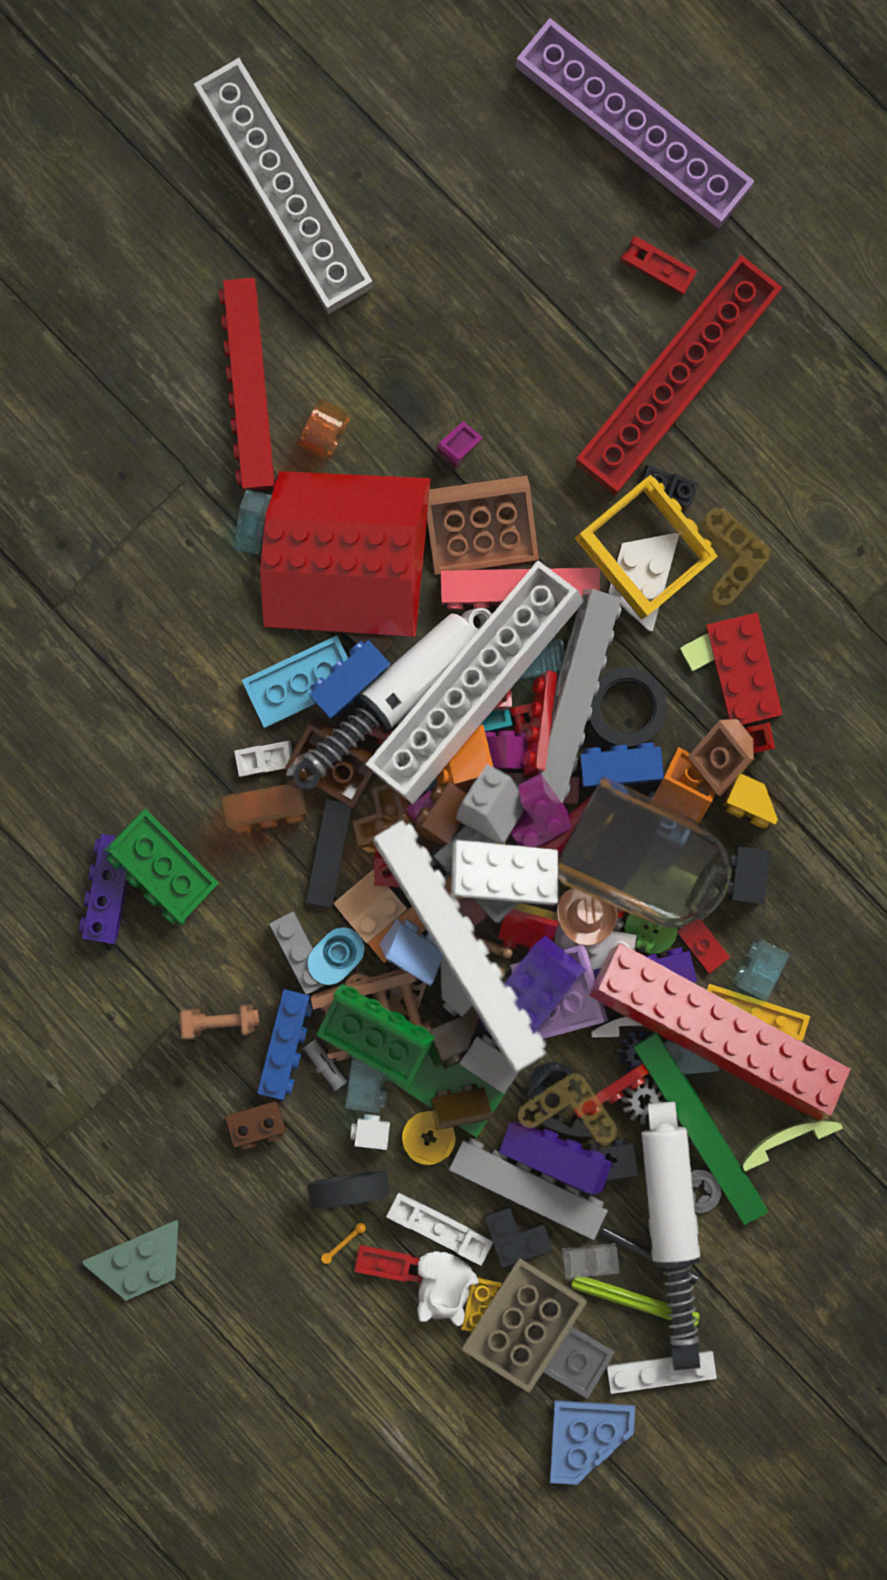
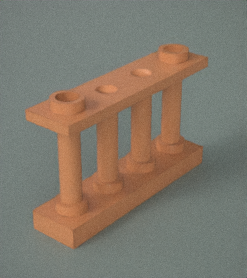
M405 969L345 984V986L357 989L359 994L363 996L372 994L376 1001L380 1002L382 1007L389 1011L390 1008L385 993H387V989L397 987L402 992L410 1023L422 1026L428 1031L432 1029L431 1020L421 1022L411 989L417 977ZM340 986L312 993L311 1003L313 1009L321 1008V1011H324L326 1016L334 999L333 994ZM336 1046L328 1049V1059L336 1058V1061L351 1057L350 1054Z
M253 1005L241 1006V1014L205 1016V1014L200 1013V1009L181 1011L182 1038L201 1036L202 1030H206V1028L241 1025L243 1034L255 1031V1026H259L258 1010H253Z

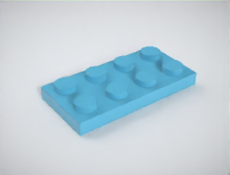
M338 636L330 638L242 680L264 728L316 705L310 698L309 694L312 692L310 687L319 678L322 677L325 680L332 674L330 668L340 659L344 662L348 659Z

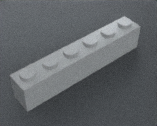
M470 1138L468 1142L462 1140L449 1167L450 1171L593 1240L595 1239L607 1213V1209L603 1207V1201L592 1196L587 1200L579 1196L580 1190L568 1184L562 1188L554 1184L555 1178L543 1172L541 1176L531 1173L532 1167L519 1161L515 1165L507 1161L508 1156L499 1153L500 1151L494 1149L490 1153L483 1149V1143L473 1138Z

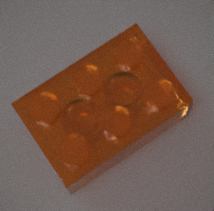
M289 784L222 797L227 828L231 831L234 830L236 834L252 832L251 827L258 825L262 829L278 827L277 822L286 820L288 824L304 822L303 817L309 816L304 789H296Z

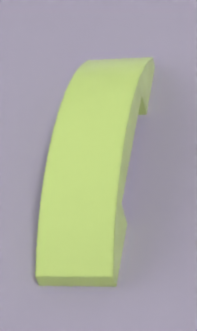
M822 1120L790 1125L774 1132L759 1142L746 1155L740 1165L746 1171L769 1161L765 1150L811 1130L815 1138L820 1139L843 1128L841 1123Z

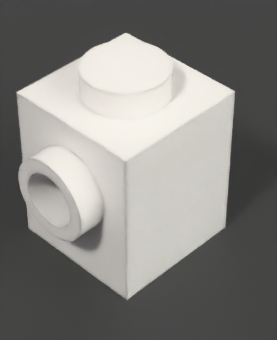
M364 1114V1119L358 1118L357 1124L352 1123L350 1139L355 1140V1146L387 1150L390 1122L379 1121L380 1116Z

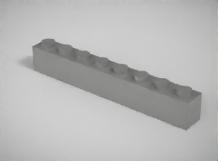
M583 589L581 597L584 602L577 610L556 683L546 770L541 773L562 803L570 791V776L577 767L578 760L576 755L578 748L582 746L585 739L583 731L586 722L589 721L592 714V707H590L592 699L599 690L598 678L600 671L604 669L607 662L605 654L607 647L612 643L614 631L612 630L614 622L621 613V598L595 589Z

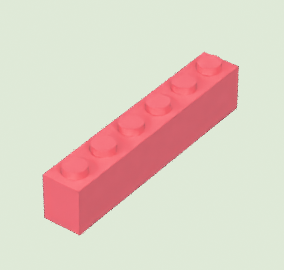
M599 568L550 569L576 588L581 596L583 589L600 591ZM530 569L441 571L442 605H447L448 610L463 609V605H473V609H489V604L501 605Z

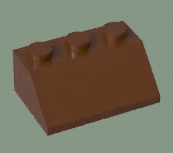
M316 716L306 728L285 768L289 769L294 763H300L306 753H309L310 750H317V744L325 743V736H332L333 729L338 728ZM359 741L355 743L357 748L352 746L348 749L349 755L344 753L340 757L341 762L336 760L332 764L333 769L328 767L325 770L326 775L319 777V781L315 785L352 808L374 776V773L366 763L376 751ZM301 769L298 776L307 780L306 770Z

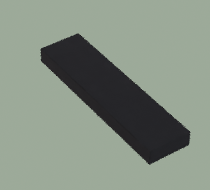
M326 799L306 903L333 907L352 807L343 802Z

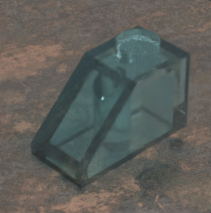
M246 489L239 508L234 542L235 550L260 554L265 518L272 495Z

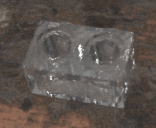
M615 1243L562 1249L566 1279L619 1273Z

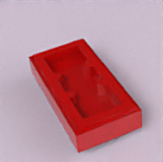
M698 915L678 930L677 934L709 974L730 958Z

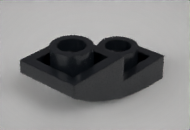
M645 465L639 483L651 475L659 484L662 483L664 485V491L670 499H675L680 506L691 507L698 486L697 482L678 474H670L651 465Z
M558 1114L552 1117L546 1115L542 1122V1125L568 1135L593 1137L599 1134V1130L595 1129L597 1123L582 1116L581 1120L574 1118L570 1127L566 1125L568 1120Z

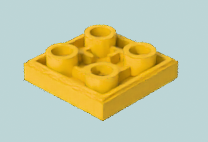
M477 1277L479 1280L478 1284H471L469 1288L461 1330L470 1332L474 1330L503 1282Z

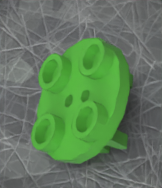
M642 902L661 920L636 907L627 916L625 933L637 935L635 948L638 951L648 954L661 953L669 949L675 942L678 932L677 918L662 905Z

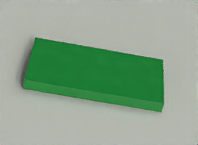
M427 1053L413 1084L409 1088L390 1077L388 1078L389 1081L430 1108V1098L436 1097L435 1092L451 1089L452 1094L462 1092V1086L477 1084V1088L484 1087L493 1114L506 1094L459 1063L445 1070L443 1066L435 1068L429 1053ZM488 1120L460 1125L459 1127L477 1138Z

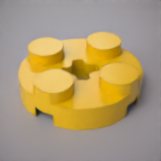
M432 1111L417 1113L408 1120L403 1130L402 1141L410 1158L418 1163L431 1165L441 1162L451 1154L455 1145V1133L453 1127L436 1130ZM431 1130L434 1132L433 1136L437 1140L436 1142H430L429 1145H425V1139L421 1138V1135Z

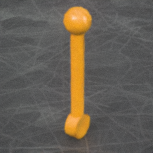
M358 1223L351 1234L329 1253L322 1255V1262L325 1264L330 1263L332 1257L357 1234L365 1232V1225Z

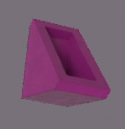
M463 421L439 442L437 453L457 469L483 437Z

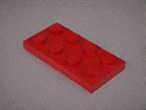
M758 612L705 625L728 720L737 719L743 725L783 715Z

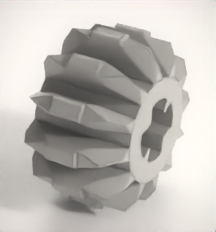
M644 1078L643 1087L639 1085L634 1091L629 1087L625 1088V1091L631 1094V1097L621 1098L622 1102L630 1103V1105L623 1108L624 1112L627 1113L634 1109L630 1119L634 1121L640 1114L641 1124H645L646 1115L649 1116V1109L645 1105L644 1108L639 1107L640 1101L638 1097L640 1095L645 1097V1094L650 1095L648 1097V1100L651 1102L650 1104L667 1102L663 1099L658 1100V1097L663 1096L661 1090L654 1092L658 1087L656 1082H653L650 1088H648L649 1081L647 1078Z

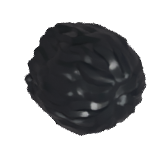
M549 1062L537 1066L528 1082L529 1101L546 1115H555L565 1111L575 1093L576 1082L574 1072L571 1071L569 1066H565L564 1063L559 1064L558 1062Z

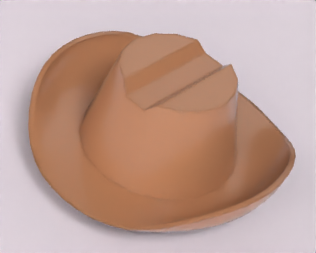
M581 886L572 888L562 895L558 903L557 916L562 930L569 939L580 945H594L605 940L615 928L617 908L613 899L605 892L596 888Z

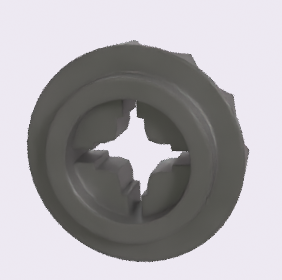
M694 1170L691 1172L692 1187H698L702 1180H704L703 1189L711 1194L710 1196L701 1195L697 1202H695L696 1193L693 1192L694 1212L696 1213L710 1211L718 1204L721 1197V1186L714 1175L705 1170Z

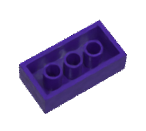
M545 936L533 946L503 986L505 988L509 986L517 998L514 1004L519 1011L523 1009L531 1020V1024L528 1027L535 1034L539 1032L585 973L586 969ZM479 1016L477 1023L489 1033Z

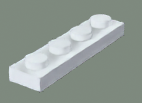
M713 1351L699 1352L701 1367L699 1369L674 1371L672 1356L608 1365L610 1392L613 1394L717 1379Z

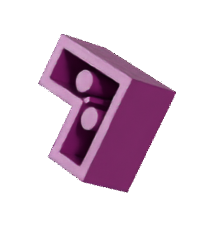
M499 731V736H496L494 732H485L493 768L524 771L523 757L527 751L528 744L526 733H517V736H515L514 731Z
M542 774L518 786L521 803L525 810L511 833L520 847L536 848L571 829L567 809Z

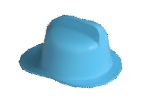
M345 927L334 929L313 948L308 957V970L313 979L326 985L336 984L344 979L363 957L364 943L362 938L354 930Z

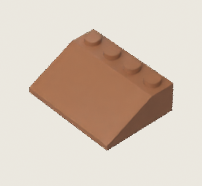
M527 476L430 489L427 523L435 575L441 574V571L472 570L539 560L531 491Z

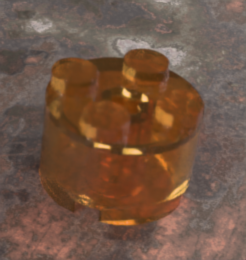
M319 398L300 436L304 440L299 438L296 445L323 459L326 456L331 458L339 443V440L335 439L337 433L343 435L351 417L347 416V411Z

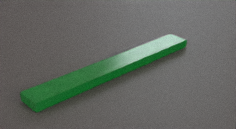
M654 1033L634 1045L635 1050L668 1102H675L676 1116L683 1127L686 1128L689 1137L744 1225L767 1214V1207L660 1035Z

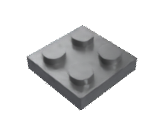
M572 1326L543 1372L588 1399L615 1351Z

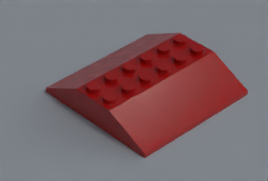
M279 471L265 518L260 577L264 627L416 637L431 479Z

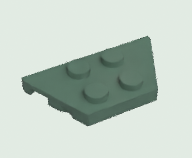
M178 1219L85 1259L82 1262L84 1266L125 1300L170 1282L176 1278Z

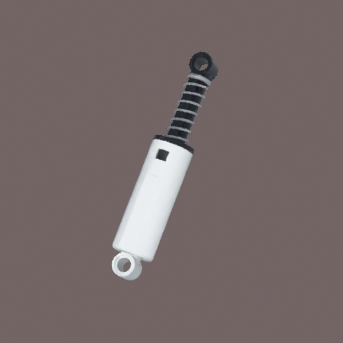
M477 608L467 610L462 616L453 613L447 616L355 698L358 706L355 716L349 715L347 723L341 722L340 729H333L332 736H325V743L317 744V750H310L309 753L304 755V759L300 763H294L289 767L286 774L289 785L296 789L313 788L318 783L319 777L326 775L325 770L328 767L333 769L332 764L336 760L341 762L340 757L344 753L349 755L348 749L352 746L357 748L355 744L357 741H364L363 736L367 733L372 734L371 729L374 726L383 733L389 732L409 714L492 614L487 609ZM475 615H477L481 621L479 628H476L473 624V618ZM301 769H305L308 775L304 783L298 778Z
M675 1102L648 1104L650 1129L642 1132L650 1213L649 1231L650 1238L652 1239V1262L656 1267H667V1272L663 1274L667 1275L668 1282L665 1285H668L669 1293L665 1295L670 1298V1303L666 1306L671 1309V1314L668 1317H671L672 1325L668 1327L673 1329V1335L669 1338H671L674 1371L701 1368L698 1347L699 1337L695 1335L698 1329L694 1326L697 1318L692 1313L696 1309L692 1305L695 1297L690 1292L694 1286L689 1282L693 1276L688 1270L693 1264L701 1261L697 1238V1215L694 1212L687 1130L685 1127L677 1126Z

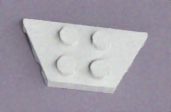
M677 533L626 542L621 545L617 563L649 602L665 588L679 537ZM611 583L608 594L621 598L620 605L625 611L639 621L647 631L652 632L659 607L647 617L640 619Z

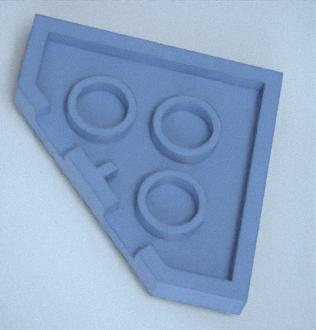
M555 1400L550 1483L578 1484L592 1469L613 1453L622 1442L634 1434L635 1405Z

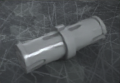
M315 1039L303 1048V1051L306 1052L317 1067L315 1069L317 1073L321 1072L335 1092L348 1081L333 1063L335 1060L328 1059L326 1052L317 1042L318 1040Z

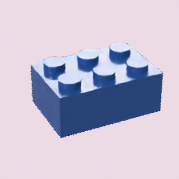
M369 640L365 644L362 641L356 644L349 651L351 657L345 662L340 659L330 668L332 674L325 680L322 677L319 678L310 687L312 691L309 694L310 698L332 722L355 702V698L391 667L390 663Z
M654 743L638 744L636 749L628 750L627 745L612 746L609 752H601V748L585 749L584 754H580L578 758L581 789L599 788L603 780L620 786L660 782L664 779L661 747H654Z

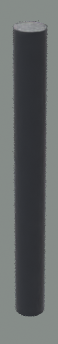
M606 1226L603 1227L600 1236L652 1262V1252L650 1249ZM688 1270L693 1276L689 1282L695 1285L699 1275Z

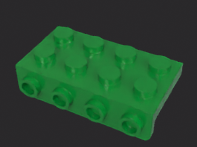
M142 809L103 850L108 855L106 858L108 863L115 869L120 867L127 874L124 877L126 881L134 888L139 886L145 892L143 895L144 899L154 907L158 905L164 911L161 915L171 925H183L186 922L187 916L219 884L146 809Z
M342 984L333 994L334 999L317 1036L409 1088L413 1084L435 1036L430 1034L426 1028L410 1023L403 1015L382 1007L380 1002L359 994L357 989Z

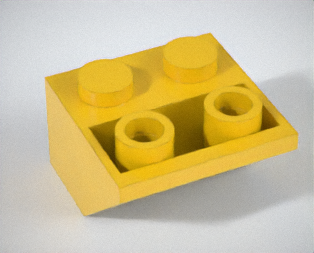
M740 774L731 784L722 804L727 807L726 812L738 818L745 815L751 818V824L762 829L776 825L778 819L765 785Z

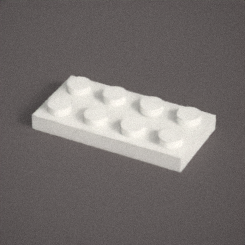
M455 841L453 843V896L554 905L557 903V850Z

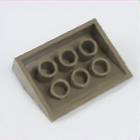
M519 1258L461 1350L530 1393L584 1308L587 1300L560 1281Z

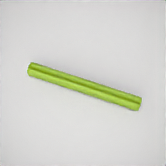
M575 1274L573 1277L571 1288L672 1320L671 1317H668L671 1314V1309L666 1306L669 1303ZM692 1312L693 1316L697 1318L696 1322H694V1326L696 1327L700 1315L698 1312Z

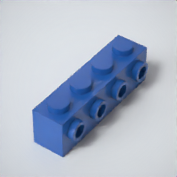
M287 989L283 990L258 1094L282 1100L285 1099L286 1094L291 1095L294 1080L290 1079L292 1069L298 1068L301 1054L297 1053L299 1043L304 1044L308 1029L303 1027L305 1017L310 1018L313 1010L310 1001L311 995Z

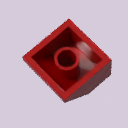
M512 909L503 918L498 939L503 940V946L517 949L518 945L526 946L529 953L533 946L543 937L547 936L553 941L559 921Z

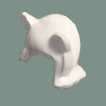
M434 1251L433 1253H427L418 1262V1273L423 1277L418 1293L420 1301L418 1306L419 1320L425 1322L431 1317L435 1319L450 1318L455 1325L461 1326L464 1321V1310L462 1307L469 1295V1286L471 1284H478L479 1280L469 1264L459 1257L446 1252Z

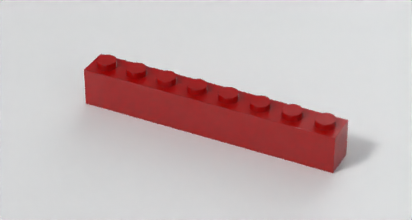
M255 277L223 280L224 288L219 289L220 303L226 306V314L222 315L223 330H228L229 339L224 340L225 356H230L231 366H226L228 382H233V392H229L230 408H235L236 418H231L232 433L238 436V444H233L235 460L240 459L241 470H236L237 486L242 485L244 492L274 490L275 480Z

